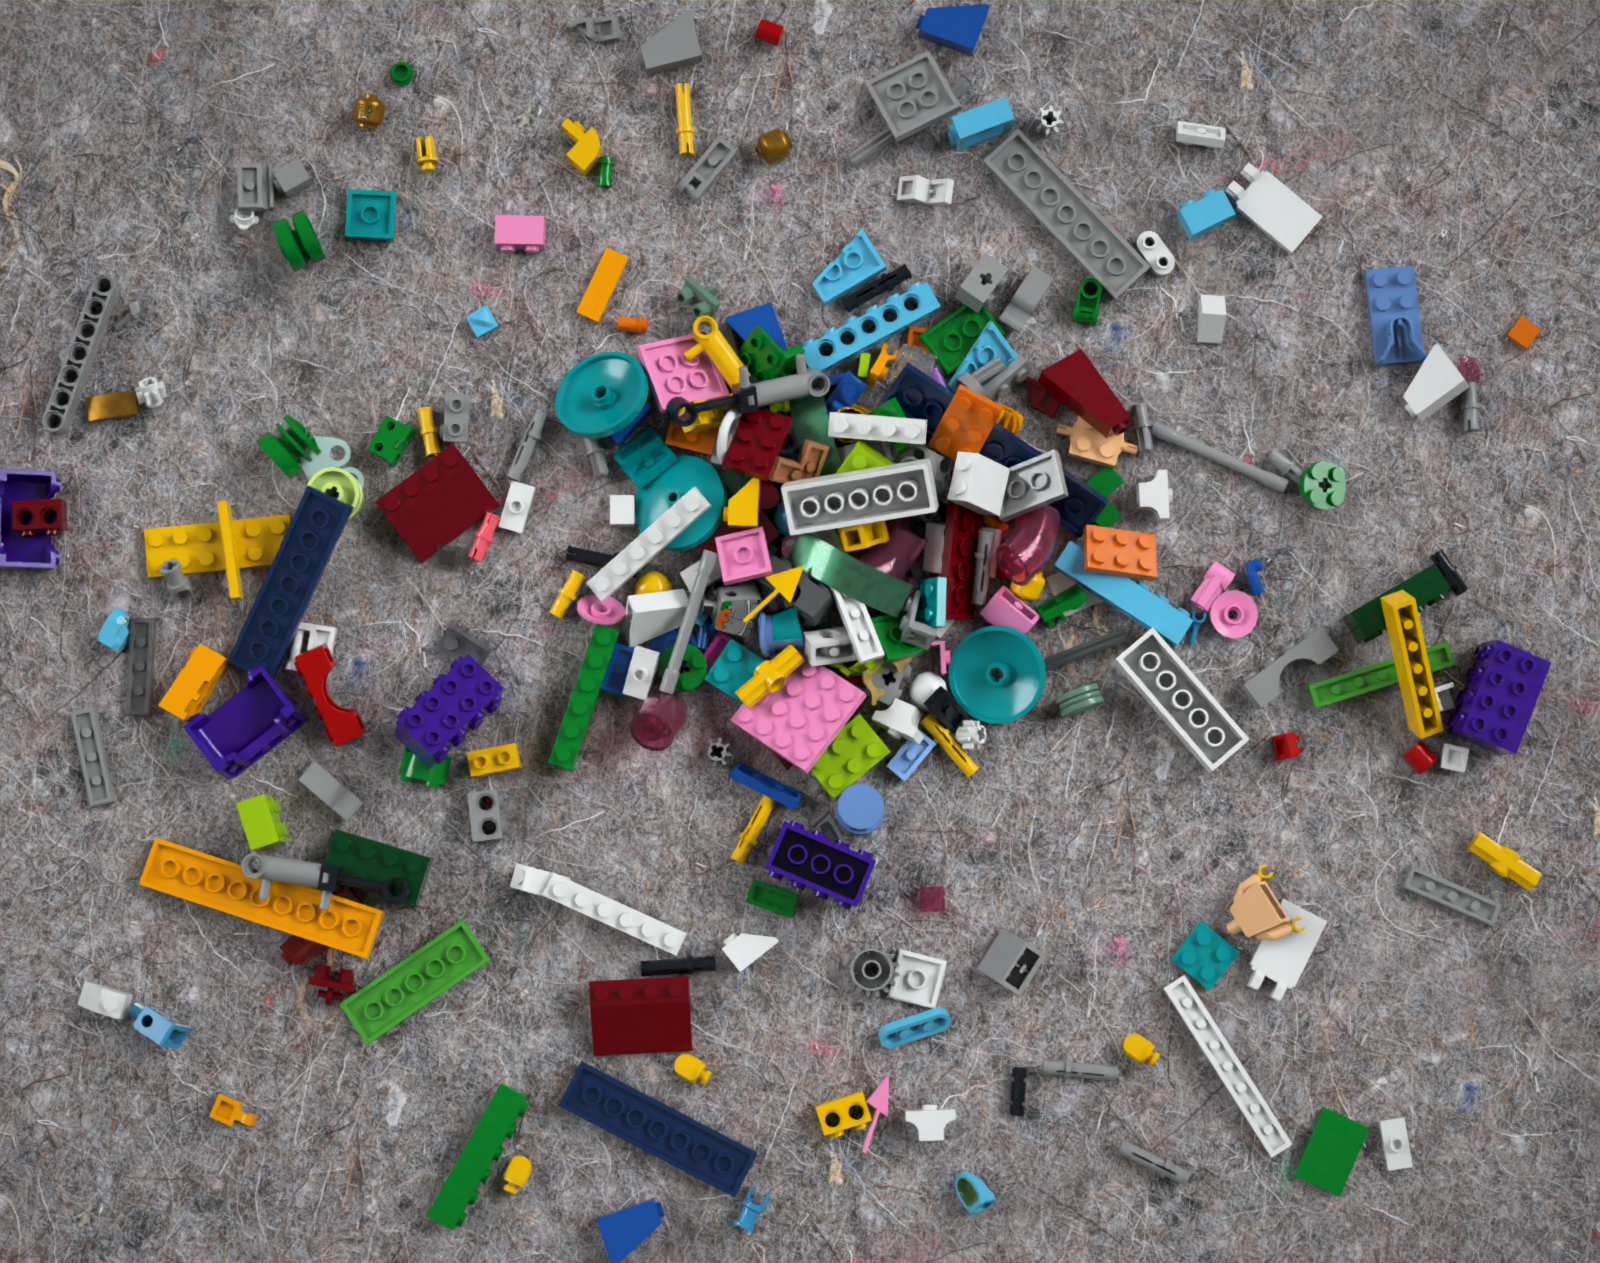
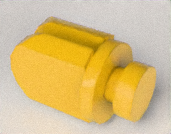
M432 135L426 136L425 140L423 137H417V165L421 166L422 173H433L436 171L435 165L438 164L434 138Z
M1131 1034L1124 1041L1123 1049L1125 1054L1138 1063L1144 1064L1148 1060V1064L1153 1067L1160 1056V1053L1157 1051L1156 1053L1152 1052L1155 1048L1153 1043L1139 1034Z
M682 1054L675 1061V1072L691 1083L697 1084L701 1080L700 1083L706 1085L712 1076L711 1071H705L707 1065L690 1054Z
M515 1156L509 1161L503 1175V1180L508 1183L507 1185L504 1184L503 1190L516 1195L518 1192L517 1186L524 1187L532 1170L531 1163L526 1157Z

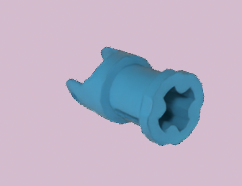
M756 1184L751 1186L743 1201L744 1207L738 1219L733 1221L737 1226L752 1233L754 1231L753 1225L759 1213H763L771 1193L768 1192L762 1204H756L751 1199Z

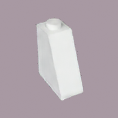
M1438 343L1431 349L1403 396L1408 403L1404 406L1412 417L1417 415L1421 421L1428 418L1470 387Z
M677 589L628 596L622 629L628 646L635 647L680 627L689 601L685 590Z

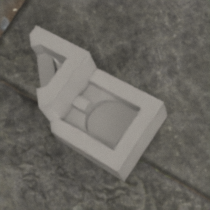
M615 14L595 19L585 17L570 21L572 26L597 44L621 40L618 16Z

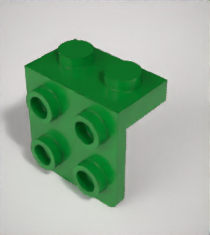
M756 326L750 332L737 356L744 366L748 367L749 373L753 374L758 382L791 375L793 370L797 368L795 356L799 353L804 354L805 350L798 344L783 351L760 326Z

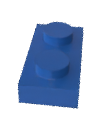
M619 643L616 644L601 690L621 697L625 696L623 689L634 648Z

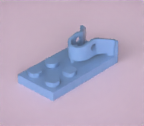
M1414 266L1366 270L1364 273L1375 366L1423 362L1427 358L1428 352H1425L1423 348Z

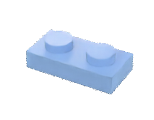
M923 732L921 734L924 738L920 745L907 740L886 765L888 769L904 782L936 745Z

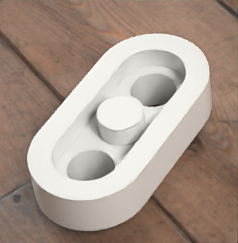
M1152 231L1143 232L1136 242L1139 254L1151 266L1150 269L1155 275L1166 276L1170 274L1175 266L1173 255L1158 234ZM1145 240H1152L1153 246H1147ZM1165 259L1167 261V265L1161 266L1159 264V260Z

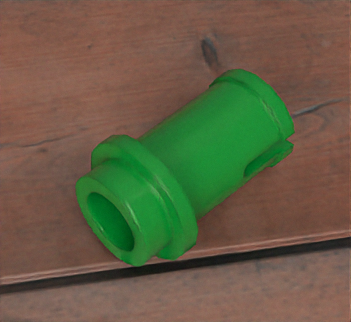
M599 157L596 162L598 166L596 186L612 188V167L615 166L613 158Z

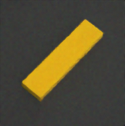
M220 501L217 503L229 596L234 601L244 600L231 504L227 501Z

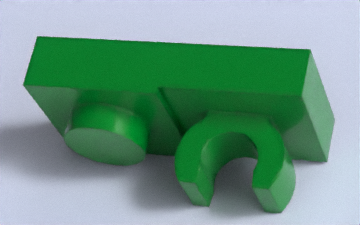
M1075 584L1035 607L1042 620L1053 629L1055 628L1053 624L1055 617H1059L1063 623L1066 622V617L1063 613L1079 608L1088 598L1079 585Z

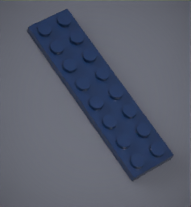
M311 485L307 486L227 660L228 663L246 672L263 666L272 678L275 679L354 508L353 506Z
M581 1061L558 1105L734 1198L758 1153Z

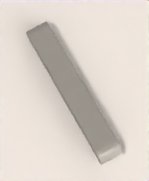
M105 274L98 275L91 285L43 415L42 424L44 428L56 436L64 435L69 430L119 294L118 284ZM111 283L109 291L101 292L103 284ZM102 305V312L98 315H93L94 307ZM88 328H94V334L91 337L85 338V331ZM85 350L86 356L82 360H76L77 353ZM74 372L77 373L76 381L68 383L69 375ZM69 395V402L64 406H60L61 397ZM55 418H60L61 424L53 429L51 422Z

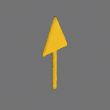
M804 566L765 577L775 590L743 619V622L747 623L778 593L791 604Z

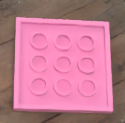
M797 650L805 662L786 677L785 684L777 692L765 695L750 709L742 704L730 721L808 774L867 696L863 691L825 666L811 667L803 652Z

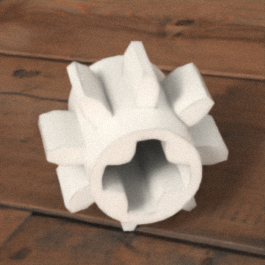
M1052 105L1048 110L1040 108L1039 114L1041 117H1034V122L1039 123L1036 132H1044L1045 137L1052 132L1058 135L1059 130L1057 126L1061 127L1064 124L1063 120H1059L1062 111H1054ZM1047 118H1051V125H1047Z
M153 377L141 380L139 382L140 387L135 388L139 404L145 402L146 407L149 408L161 405L163 398L167 397L163 381L157 382V379Z
M963 720V726H959L956 731L957 742L963 744V749L969 750L980 749L979 744H983L987 736L986 729L980 725V721Z

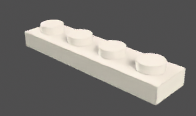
M830 412L828 437L926 444L928 419Z

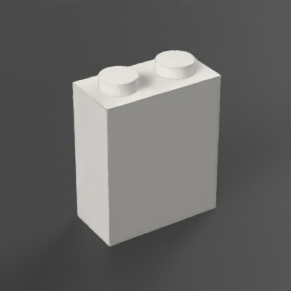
M958 451L947 499L978 514L1000 516L1010 469L979 453Z

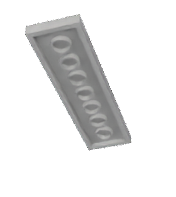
M1019 129L1012 133L983 160V164L1092 278L1097 279L1101 283L1102 288L1114 301L1150 269L1151 266Z

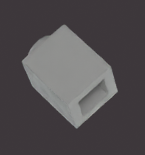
M299 158L273 171L277 178L273 181L280 194L285 192L288 198L314 185Z

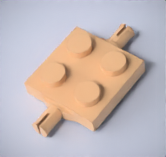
M1080 416L1077 417L1073 427L1058 423L1056 433L1070 437V447L1067 456L1113 469L1116 466L1117 458L1121 451L1136 455L1138 445L1124 442V432L1118 436L1114 434L1106 438Z

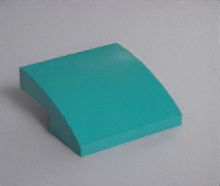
M651 426L647 427L612 454L613 458L639 490L678 461L674 453L665 445Z

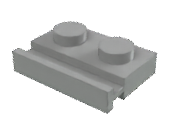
M237 163L238 211H274L272 163H269V165Z

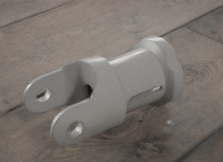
M170 559L159 567L161 575H165L167 587L173 599L178 602L175 593L183 590H189L193 597L192 586L187 576L183 575L180 569V561Z

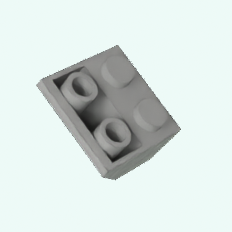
M1002 928L977 967V970L1020 997L1047 954L1007 929Z

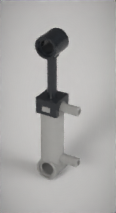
M799 353L795 356L797 374L750 383L748 367L740 366L738 368L740 383L732 384L733 395L695 404L681 396L674 397L668 402L666 412L675 423L682 427H687L695 422L697 413L734 405V408L739 412L746 414L759 411L758 407L811 395L821 397L829 391L830 380L820 370L814 367L806 368L805 354ZM818 378L817 383L814 386H811L813 380ZM685 407V412L678 416L679 410Z
M249 854L241 863V869L247 877L262 879L258 897L260 900H268L271 881L322 890L319 909L326 911L329 910L332 892H339L340 885L381 891L392 902L404 901L412 892V885L407 878L391 877L382 882L342 875L344 867L264 854ZM255 859L261 862V869L257 873L252 870V862ZM396 882L400 883L403 887V891L399 896L394 895L392 892V886Z

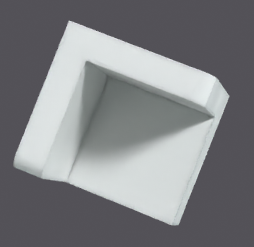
M610 495L611 527H636L635 497L633 495Z
M1453 682L1435 688L1440 712L1455 708L1449 692V688L1454 687Z

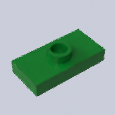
M753 879L746 903L792 918L800 895Z

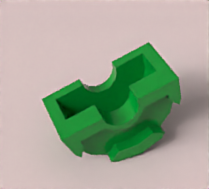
M405 746L398 775H401L400 780L415 783V779L425 781L424 786L438 789L439 785H446L452 757L447 756L439 765L436 763L429 770Z

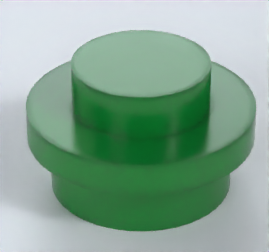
M398 62L391 67L390 78L396 85L406 86L414 78L413 68L406 62Z

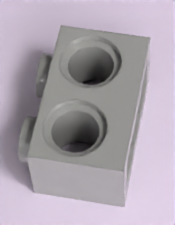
M497 789L467 793L473 842L505 839L504 833H508L506 818L502 819L501 809H505L504 795L499 794ZM484 797H491L493 800L492 808L486 811L483 810L480 805L481 800ZM488 821H493L496 824V831L491 835L485 834L483 830L484 824Z

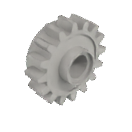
M865 943V950L857 947L856 951L858 954L856 956L850 954L849 957L852 959V963L846 964V967L850 968V972L846 974V977H852L853 979L849 985L851 987L857 985V993L859 994L866 990L867 997L871 996L872 991L875 992L877 997L880 996V990L882 989L886 993L890 992L888 985H896V982L892 980L893 976H900V973L894 971V968L900 966V964L893 963L892 961L896 955L894 953L888 955L889 948L886 946L879 950V943H875L874 948H871L869 943ZM870 963H876L879 967V972L875 977L868 976L866 968Z

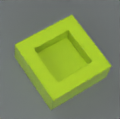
M861 352L857 378L866 382L871 354Z

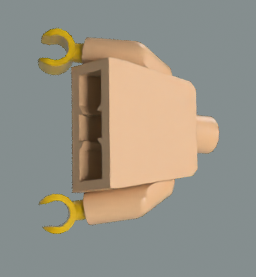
M1261 865L1257 875H1251L1237 887L1233 897L1234 904L1230 907V912L1235 919L1226 924L1228 931L1233 936L1243 931L1248 938L1254 936L1258 940L1275 941L1291 935V931L1300 933L1306 928L1297 929L1294 925L1295 921L1302 919L1301 917L1294 918L1291 924L1287 923L1290 919L1266 883L1272 879L1273 872L1268 876H1264L1261 873L1267 869V865Z

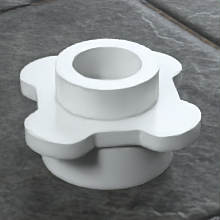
M237 208L234 215L230 216V222L235 223L240 230H248L251 225L259 223V218L254 216V211H238Z

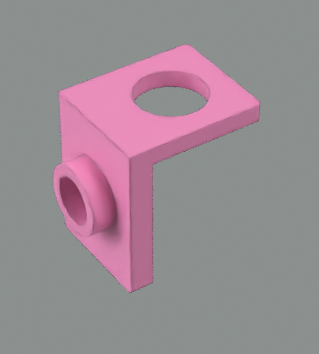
M933 641L930 647H939L940 676H945L947 674L946 665L950 664V650H945V641Z

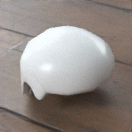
M930 671L917 675L909 688L911 703L919 710L930 711L924 702L940 686L947 691L945 681L939 674Z

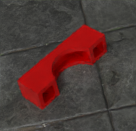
M326 642L295 657L296 662H294L295 668L300 676H304L307 683L305 684L306 692L310 698H314L317 704L315 707L316 713L320 720L324 719L327 726L326 734L330 742H334L337 747L366 733L367 730L358 710L346 709L337 705L328 694L327 678L336 663Z

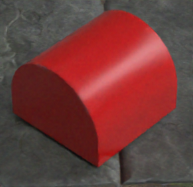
M762 19L758 25L755 39L779 46L784 34V28L781 25Z
M1418 740L1402 756L1418 774L1423 773L1438 758L1421 740Z

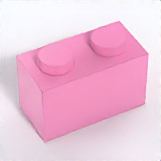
M495 216V245L497 249H501V252L513 253L515 249H525L526 253H539V250H545L546 221L544 216Z
M1004 585L979 613L992 626H1008L1024 634H1027L1041 617Z

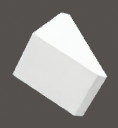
M1200 294L1197 343L1221 345L1226 321L1225 296Z

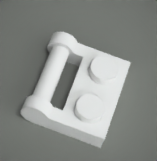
M300 622L292 641L289 662H286L285 669L297 672L294 662H296L295 657L301 652L304 631L310 632L307 650L326 642L333 655L337 628Z

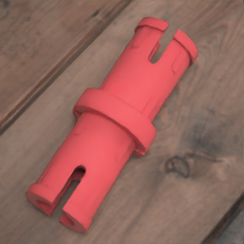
M486 512L479 532L476 531L474 535L476 539L468 554L469 558L481 563L483 562L489 544L494 541L492 537L501 517Z

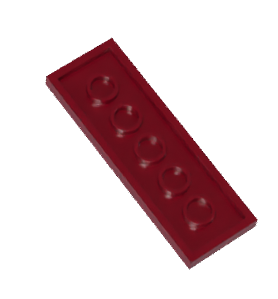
M951 471L950 473V479L948 483L949 489L951 485L953 471ZM948 500L941 577H947L946 619L973 620L975 604L971 603L976 565L974 552L977 551L978 530H982L983 514H978Z

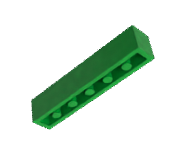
M601 624L595 625L548 761L549 764L574 772L602 691L601 687L616 644L621 636L620 631Z
M505 1083L500 1084L427 1213V1217L450 1230H454L456 1225L458 1227L462 1226L468 1215L464 1212L468 1204L473 1205L480 1194L477 1191L481 1181L486 1183L493 1171L489 1168L492 1161H498L505 1150L501 1145L505 1138L511 1139L517 1128L514 1122L518 1116L523 1117L530 1105L526 1103L528 1096Z

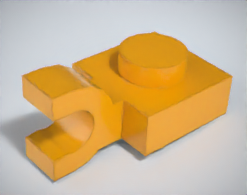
M885 343L866 380V384L875 387L878 380H884L889 370L886 365L895 363L901 354L900 351L896 350L894 355H888L886 353L888 345Z
M222 1093L218 1094L209 1117L229 1126H234L236 1120L245 1125L254 1126L258 1118L254 1114L241 1110L243 1102Z

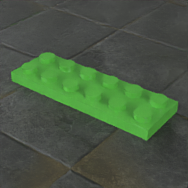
M462 919L340 1003V1006L366 1045H369L488 963L491 959L464 919Z

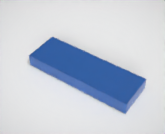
M740 762L736 763L729 778L793 810L796 809L803 795L801 792Z

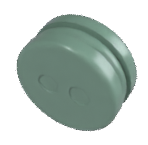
M1097 683L1078 687L1055 699L1061 710L1062 718L1083 713L1104 703Z

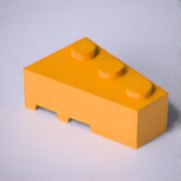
M201 643L198 647L193 648L188 658L189 661L180 670L176 680L158 704L161 708L185 721H188L191 716L200 713L228 665V658Z

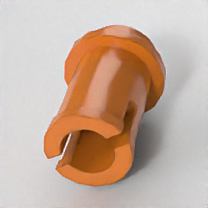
M618 316L617 331L638 332L639 335L647 333L648 319H644L643 316H640V318Z
M983 515V523L989 528L1002 530L1001 535L1009 527L1006 523L1002 524L998 516Z

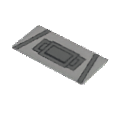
M828 811L810 821L814 830L827 835V840L835 843L836 839L847 843Z

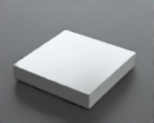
M899 949L896 963H899L900 966L894 968V971L900 973V976H893L892 980L896 982V985L890 984V992H888L887 997L932 1009L936 1008L947 961Z

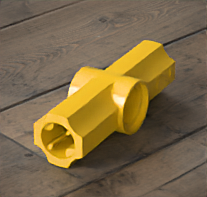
M790 644L771 661L767 660L759 664L754 671V676L734 693L750 709L768 693L777 692L785 684L786 677L805 660Z
M1478 832L1472 839L1467 849L1488 863L1489 868L1502 877H1508L1528 892L1537 885L1542 875L1539 871L1522 861L1521 857L1513 850L1503 845L1500 846L1481 832Z

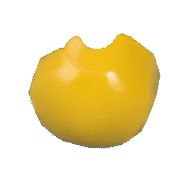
M647 571L641 574L634 583L635 595L672 589L671 583L666 576L657 571Z

